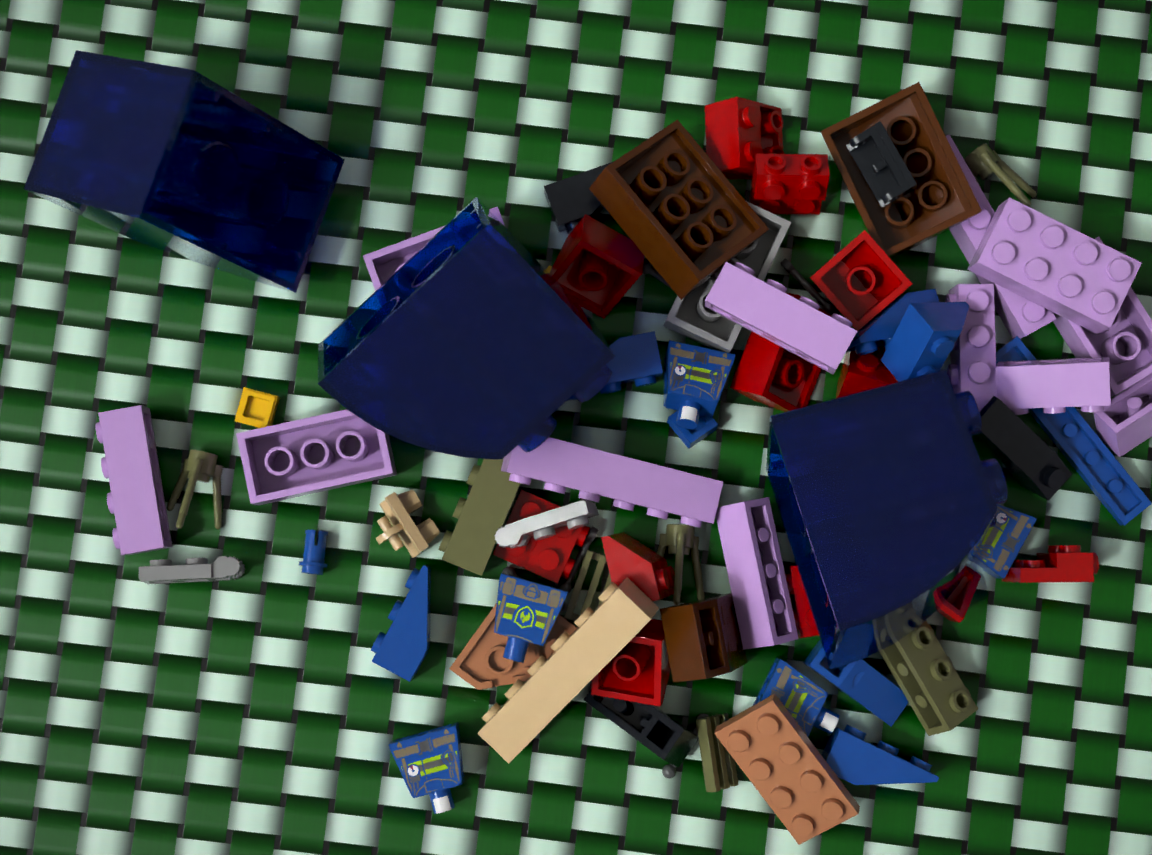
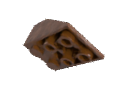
M732 593L660 609L673 682L716 677L730 673L747 663Z

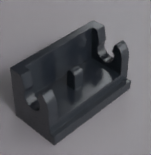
M881 121L849 140V144L846 147L881 208L917 189V183Z

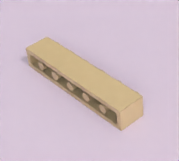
M628 577L619 586L612 582L599 595L598 599L602 603L595 611L588 607L574 621L578 628L571 635L564 631L550 646L555 652L548 659L541 655L527 670L531 675L525 683L518 679L504 694L508 700L502 706L496 702L482 716L486 723L477 734L508 764L639 633L658 611L659 607Z

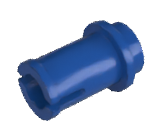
M305 530L303 561H299V566H302L301 573L323 575L324 568L328 566V564L324 563L328 532L319 530L317 545H315L316 530Z

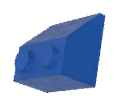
M967 302L909 304L881 358L882 363L903 388L932 386L963 329L970 307Z

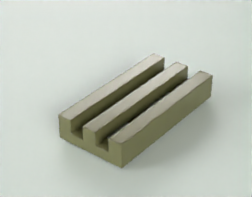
M587 550L564 618L575 621L580 616L573 613L591 559L598 561L580 615L591 606L604 565L607 564L604 555ZM610 574L608 575L603 591L612 583Z
M728 713L715 714L696 720L706 792H718L721 789H728L730 786L739 785L735 760L714 734L718 725L729 720Z

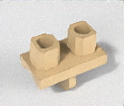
M414 490L401 493L398 496L394 492L385 497V500L379 504L386 515L377 520L383 531L382 534L375 538L379 545L389 540L395 551L405 545L412 558H415L429 547L428 544L440 534L439 529L430 518L416 526L409 514L422 506Z

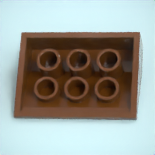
M919 82L820 131L870 236L890 258L900 255L982 212ZM880 121L917 183V189L884 208H881L846 147L849 144V140Z
M678 119L606 166L589 188L681 300L722 269L726 262L729 263L769 230Z

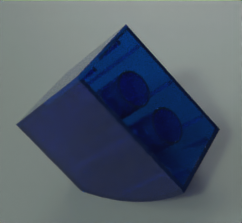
M76 50L24 190L138 242L224 272L296 293L345 159L195 70Z
M476 197L318 344V384L347 410L373 427L404 442L431 451L460 457L503 459L517 445L524 452H530L539 447L552 434L557 425V421L551 414L572 395L579 402H585L595 396L611 378L612 370L606 364L615 355L592 318L480 199Z
M946 369L770 416L766 472L830 669L864 659L893 645L918 628L936 612L960 584L973 563L988 529L995 527L997 504L1007 502V485L999 463L995 458L980 461L971 437L980 434L982 430L977 403L970 391L955 394Z

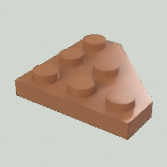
M496 603L449 669L477 690L514 684L518 679L524 683L531 676L527 670L541 655L548 659L555 652L550 646L564 631L571 635L578 627L558 614L544 646L529 643L524 663L509 660L503 657L508 636L494 633Z

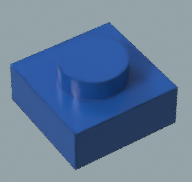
M678 411L670 415L667 420L669 426L688 449L716 431L718 423L713 417L700 415L697 428L685 429L679 427L676 424Z

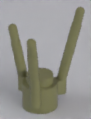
M987 143L975 149L964 159L978 184V176L984 181L995 173L1022 204L1028 207L1031 206V201L1019 187L1032 198L1036 197V191L1002 161L995 150L992 151Z
M190 450L188 459L184 460L182 472L166 507L168 511L174 509L186 480L189 479L176 522L178 529H181L184 525L196 482L209 483L210 477H213L215 528L220 529L222 527L221 475L223 466L216 465L218 455Z
M667 524L666 534H660L657 554L664 557L668 547V554L676 555L673 603L675 605L680 604L684 555H689L690 550L697 597L699 600H702L705 596L698 551L699 537L694 536L695 527Z

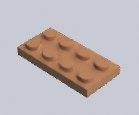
M776 694L769 696L716 727L714 732L716 737L799 845L859 814V804Z

